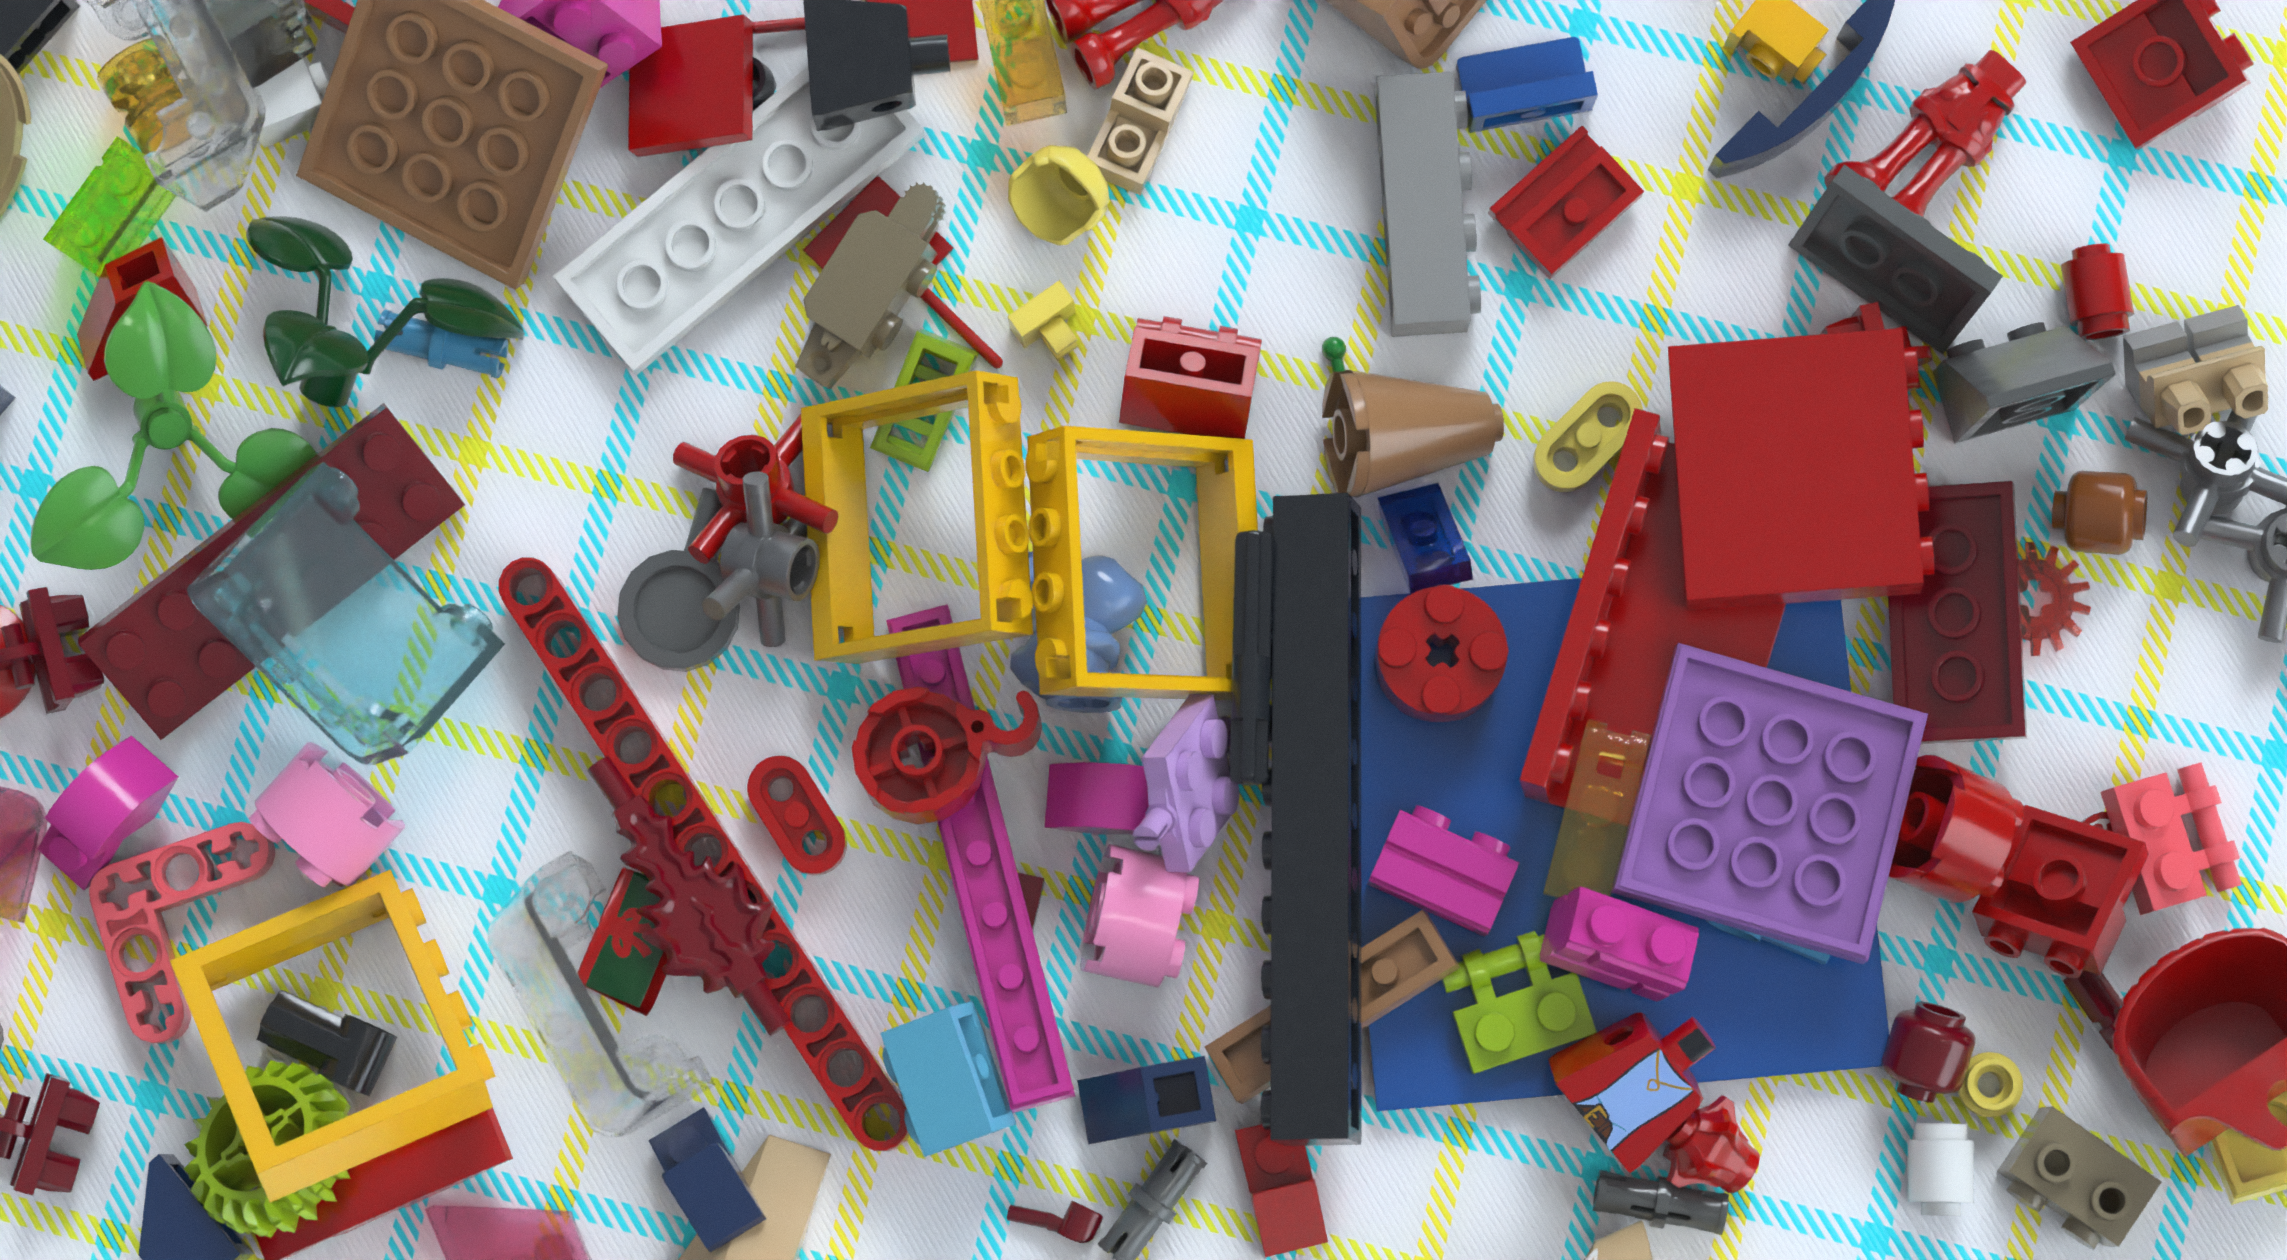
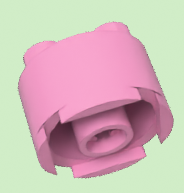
M307 742L255 800L257 810L249 817V820L266 838L276 844L283 839L301 856L295 862L296 865L316 884L326 887L332 881L340 887L343 885L351 886L359 880L403 831L405 824L403 820H387L396 810L359 773L345 762L334 771L321 761L329 751L315 743Z
M1109 844L1103 857L1115 859L1111 872L1104 873L1098 871L1083 937V943L1095 945L1093 960L1081 958L1080 969L1088 973L1158 988L1164 976L1177 979L1184 957L1185 940L1176 939L1181 914L1191 915L1198 893L1199 876L1190 875L1187 872L1166 871L1164 859L1161 855Z

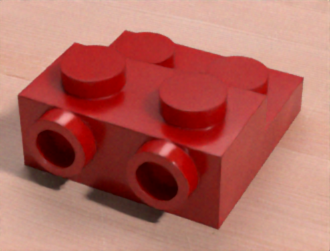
M2136 0L2070 42L2135 149H2141L2189 118L2199 116L2251 84L2244 71L2253 66L2254 62L2235 32L2223 38L2211 17L2221 12L2216 0Z
M2025 805L2023 822L2014 833L2010 851L2003 864V882L1998 891L1991 897L1984 898L1980 896L1972 911L1981 936L1985 937V944L1996 953L2009 958H2019L2023 950L2043 956L2044 963L2051 970L2069 978L2080 977L2083 970L2101 975L2127 921L2123 907L2149 855L2146 843Z

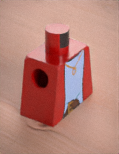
M1640 1012L1634 1013L1557 1052L1548 1060L1556 1085L1625 1169L1632 1173L1700 1106L1703 1096L1696 1078L1689 1068L1716 1049V1046L1702 1025L1693 1016L1663 1037L1646 1015Z

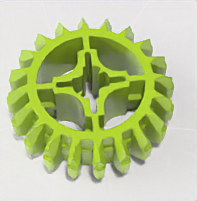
M270 1060L265 1070L260 1067L247 1065L246 1075L276 1147L348 1116L347 1113L351 1106L347 1103L346 1098L334 1088V1083L321 1074L316 1075L315 1072L305 1065H297L293 1062L290 1066H287L283 1062H275L273 1060ZM225 1094L221 1098L206 1096L211 1110L206 1118L192 1119L200 1134L199 1137L184 1144L189 1154L195 1157L187 1164L184 1170L189 1175V1178L195 1182L190 1191L195 1195L197 1201L204 1204V1209L208 1211L207 1213L210 1217L221 1224L226 1223L227 1227L237 1233L250 1235L254 1232L258 1236L271 1238L277 1228L283 1232L295 1233L299 1216L306 1220H317L316 1205L321 1200L336 1201L331 1188L337 1179L350 1178L347 1170L270 1203L251 1161ZM255 1186L259 1187V1189L250 1191Z

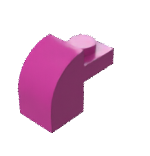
M131 735L93 761L63 791L45 816V819L51 825L37 850L82 890H86L90 887L91 881L97 872L109 865L123 839L156 817L179 777Z
M1095 762L1049 764L1044 828L1093 835H1133L1134 829L1145 818L1149 805L1148 786L1143 766Z

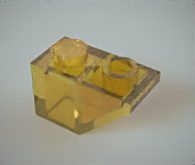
M979 0L1006 126L1066 114L1065 91L1044 0Z

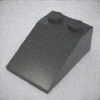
M2038 322L2008 332L2009 342L1985 348L1983 339H1977L1947 349L1948 359H1944L1935 368L1933 375L1954 443H1959L2076 410L2116 374L2112 361L2067 326L2046 331L2044 322Z

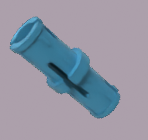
M385 309L381 313L378 324L384 325V328L387 329L399 314ZM412 317L400 331L403 334L397 335L385 348V350L428 359L430 367L444 369L448 364L491 375V377L498 379L503 372L505 364L499 362V359L480 354L484 352L507 358L509 341L506 338L456 334L438 328L428 321ZM376 330L374 343L384 331Z

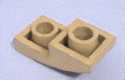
M1138 47L1136 48L1112 97L1110 110L1087 155L1097 164L1107 182L1141 196L1183 103L1194 71Z

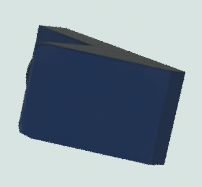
M705 1107L648 1140L664 1170L662 1179L710 1253L766 1220L761 1207L715 1121Z

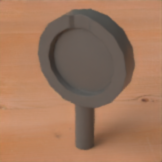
M702 489L684 551L669 550L648 557L630 572L619 593L617 617L624 639L642 660L662 670L688 672L709 665L728 649L738 630L739 603L721 620H713L705 614L702 607L703 601L724 582V579L716 562L710 560L708 564L700 563L688 551L689 545L722 508L716 490Z

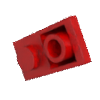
M163 237L105 264L77 332L87 373L93 381L108 375L104 361L107 339L115 324L133 302L141 285L146 281L155 283L178 296L196 312L206 327L208 326L195 285Z

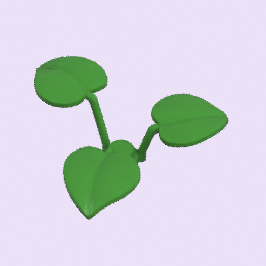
M146 281L141 285L133 302L113 327L105 347L104 361L112 382L124 393L136 398L133 405V413L140 431L132 437L134 447L125 481L118 488L113 476L106 469L98 466L79 468L61 478L45 496L32 525L30 536L31 552L40 562L84 570L106 569L124 561L135 551L140 544L145 521L140 507L127 497L136 488L145 449L149 445L167 450L176 448L186 440H190L221 470L229 473L230 475L219 488L218 500L222 509L231 519L235 518L317 455L311 444L300 435L285 429L269 428L248 436L239 445L235 463L227 459L201 434L199 428L192 424L191 416L179 392L197 391L210 381L216 366V347L208 328L196 312L178 296L155 283Z

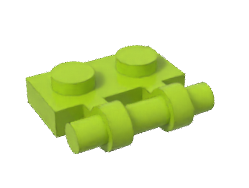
M1531 931L1516 936L1517 943L1482 954L1480 949L1461 954L1462 961L1457 962L1460 968L1441 979L1446 993L1470 986L1476 1003L1475 1005L1452 1012L1472 1074L1597 1033L1578 975L1570 973L1551 979L1547 963L1540 961V951L1545 934L1538 936L1536 931ZM1525 968L1531 986L1496 998L1491 979Z

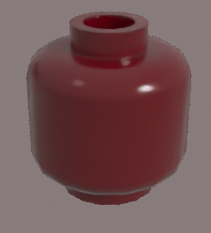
M1923 1001L1916 1002L1914 1009L1903 1010L1897 1014L1883 1054L1882 1067L1888 1075L1899 1081L1896 1089L1898 1093L1914 1100L1933 1103L1937 1093L1950 1094L1960 1090L1976 1044L1974 1033L1964 1025L1966 1017L1963 1014L1938 1004Z

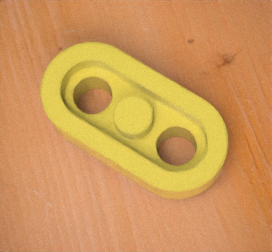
M1608 381L1599 383L1588 390L1542 436L1534 451L1533 467L1538 479L1546 487L1564 493L1576 491L1585 486L1622 449L1634 409L1643 410L1642 403L1634 390L1620 382ZM1604 407L1615 409L1619 413L1620 423L1615 427L1603 426L1598 420V411ZM1560 451L1571 453L1576 460V467L1568 472L1560 471L1553 463L1554 454Z

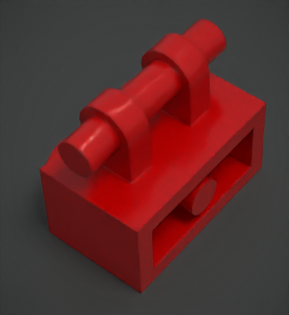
M1164 316L1162 322L1138 318L1136 327L1134 326L1124 376L1119 423L1187 435L1245 439L1262 339L1238 335V328L1219 326V331L1183 326L1182 319Z

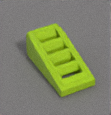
M920 329L915 333L894 388L912 384L915 376L925 381L951 376L922 364L925 353L957 365L953 375L972 371L979 353L937 334ZM955 410L938 413L934 424L920 418H914L878 426L870 449L929 472ZM898 424L927 436L928 439L925 447H920L891 435L894 425Z

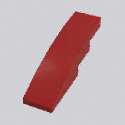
M490 1108L348 1169L347 1172L350 1178L337 1179L331 1188L336 1201L321 1200L316 1205L317 1220H306L299 1216L295 1233L283 1232L277 1228L271 1238L255 1234L264 1259L284 1260L332 1237L346 1234L391 1212L414 1205L512 1160V1154L494 1109Z

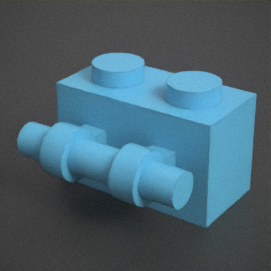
M973 1001L947 1007L880 1033L885 1045L883 1049L884 1066L890 1078L899 1085L907 1108L904 1114L906 1128L912 1140L920 1145L924 1157L1016 1124Z

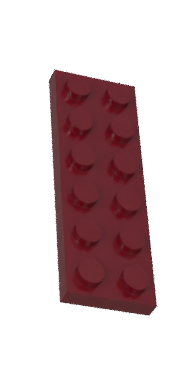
M383 403L78 638V644L158 738L162 740L465 506V503L386 404Z

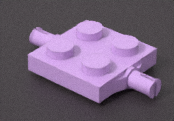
M1190 694L1141 758L1148 786L1149 807L1145 813V818L1133 831V836H1137L1134 839V843L1146 851L1156 849L1160 843L1165 868L1168 872H1191L1238 807L1239 786L1231 782L1229 778V766L1226 757L1230 747L1231 719L1227 717L1218 718L1214 695Z

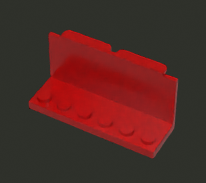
M1637 408L1634 409L1520 777L1524 797L1626 828L1629 825L1675 646L1681 643L1767 668L1787 605L1785 603L1687 611L1675 445L1668 442L1669 437L1661 435L1660 415Z

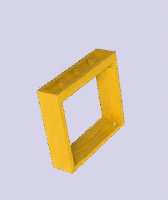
M975 370L801 408L805 496L836 510L839 516L834 530L828 534L807 525L808 539L814 540L820 554L817 578L810 591L814 660L860 664L1033 635V595L1030 587L1028 554L1029 529L1026 520L1024 487L1026 471L1022 454L1020 421L1022 405L1019 397L1018 377ZM968 407L980 619L874 636L863 429ZM827 425H832L833 437L828 436ZM838 629H843L844 643H839Z
M1066 425L1027 436L1028 452L1025 468L1029 477L1031 507L1028 529L1033 548L1034 582L1032 585L1033 605L1036 610L1037 630L1035 666L1039 673L1040 695L1187 699L1190 694L1214 695L1215 700L1230 701L1235 537L1240 532L1258 530L1253 440ZM1076 459L1196 468L1207 676L1087 672ZM1228 459V471L1225 472V460Z
M391 869L170 960L251 1161L270 1203L493 1108L485 1081L496 1077L492 1064L482 1043L472 1047L469 1046L463 1030L472 1027L473 1024L458 990L446 994L440 978L450 973L435 938L423 943L417 927L427 922L413 888L403 892L400 891ZM389 918L456 1070L276 1147L212 991Z

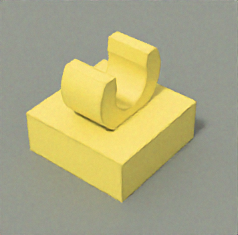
M1060 280L1007 316L1010 330L1024 349L1041 338L1058 361L1078 347L1076 336L1065 322V320L1076 313L1074 299Z

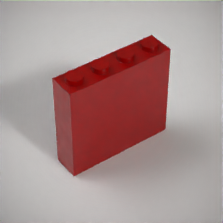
M1903 328L1668 346L1687 611L1921 594L1924 584L1923 576L1934 575V551L1932 537H1920L1918 512L1929 511V491L1927 474L1914 472L1913 449L1924 448V433L1921 409L1909 410L1907 386L1918 385V360L1916 346L1904 347Z

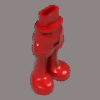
M1044 0L1062 41L1065 44L1071 42V54L1078 70L1087 83L1094 90H1097L1111 83L1115 76L1114 66L1132 48L1174 25H1177L1182 30L1194 28L1201 22L1208 20L1212 10L1224 0H1156L1154 4L1136 16L1100 34L1086 33L1112 15L1143 0Z
M1989 50L1975 65L1966 63L1959 69L1957 75L1946 80L1937 88L1924 89L1922 94L1912 102L1909 110L1912 120L1886 148L1863 162L1845 161L1834 165L1824 177L1826 187L1830 185L1845 164L1860 176L1873 181L1880 190L1885 192L1893 179L1927 145L1933 144L1936 147V151L1907 185L1892 197L1914 214L1924 217L1927 205L1950 176L1962 165L1974 167L1980 164L1986 155L1992 151V138L1999 129L2005 115H2009L2015 108L2012 99L2026 85V79L1998 52Z

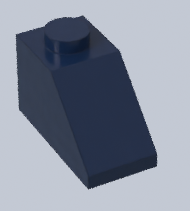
M158 1154L152 1159L148 1165L139 1256L142 1260H247L254 1254L236 1231L227 1227L226 1223L221 1224L208 1215V1211L204 1209V1204L197 1201L195 1195L190 1191L195 1182L189 1178V1175L184 1170L185 1167L174 1154Z

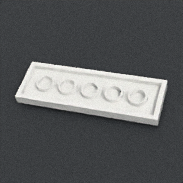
M807 66L753 111L752 141L711 146L556 273L553 278L637 376L925 137V131L907 110L830 130L817 131L812 117L809 70Z

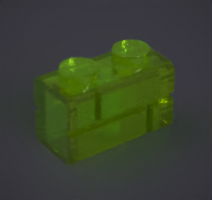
M118 136L102 156L104 163L101 166L94 167L43 238L57 252L98 280L105 264L140 248L183 188V185L167 169Z

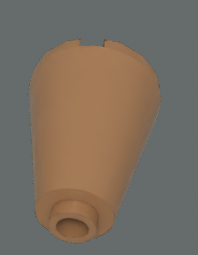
M1352 370L1331 373L1325 385L1322 418L1333 417V438L1323 439L1328 473L1337 493H1349L1352 497H1360L1490 455L1494 449L1495 442L1501 441L1503 438L1504 418L1502 409L1499 404H1492L1489 395L1483 391Z

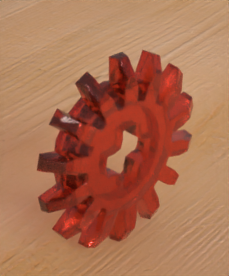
M2027 542L2025 543L2026 559L2020 560L2018 558L2020 593L2027 590L2028 581H2037L2040 592L2050 593L2052 598L2051 604L2041 607L2040 616L2037 617L2030 616L2028 606L2021 604L2022 639L2030 641L2031 656H2040L2043 639L2048 638L2055 652L2064 648L2059 633L2063 628L2076 638L2080 635L2082 629L2070 617L2073 612L2089 615L2091 606L2074 601V594L2088 591L2090 586L2088 581L2070 584L2067 577L2079 567L2075 560H2071L2061 570L2055 566L2059 548L2050 546L2045 560L2038 559L2035 543Z

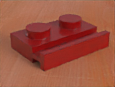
M1582 125L1489 208L1488 215L1493 220L1496 219L1507 231V235L1550 280L1643 196L1644 190L1602 146L1599 147Z

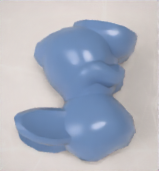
M1033 551L1028 552L1031 591L1034 582ZM1092 556L1081 559L1087 672L1109 673V670L1117 667L1120 654V645L1111 634L1140 618L1147 600L1143 585L1133 578L1115 559L1106 556ZM1037 630L1030 636L1025 645L1020 646L1011 654L1010 669L1022 685L1031 689L1037 696L1045 699L1046 705L1052 708L1081 713H1105L1121 708L1122 697L1040 695L1039 673L1035 666Z

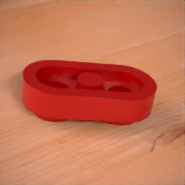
M772 756L758 763L748 779V797L786 860L796 870L807 875H823L834 870L842 862L846 854V833L809 772L800 762L787 756ZM785 778L790 780L793 784L791 797L785 801L772 799L770 794L771 785L778 779ZM813 832L823 833L827 839L826 849L819 855H809L804 849L805 838Z

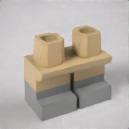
M2239 305L2184 319V330L2179 322L2176 321L2123 336L2125 386L2155 429L2172 425L2183 436L2204 430L2206 425L2211 422L2212 413L2232 408L2236 415L2246 419L2267 412L2268 385L2265 374V348L2263 346H2254L2248 336V319Z

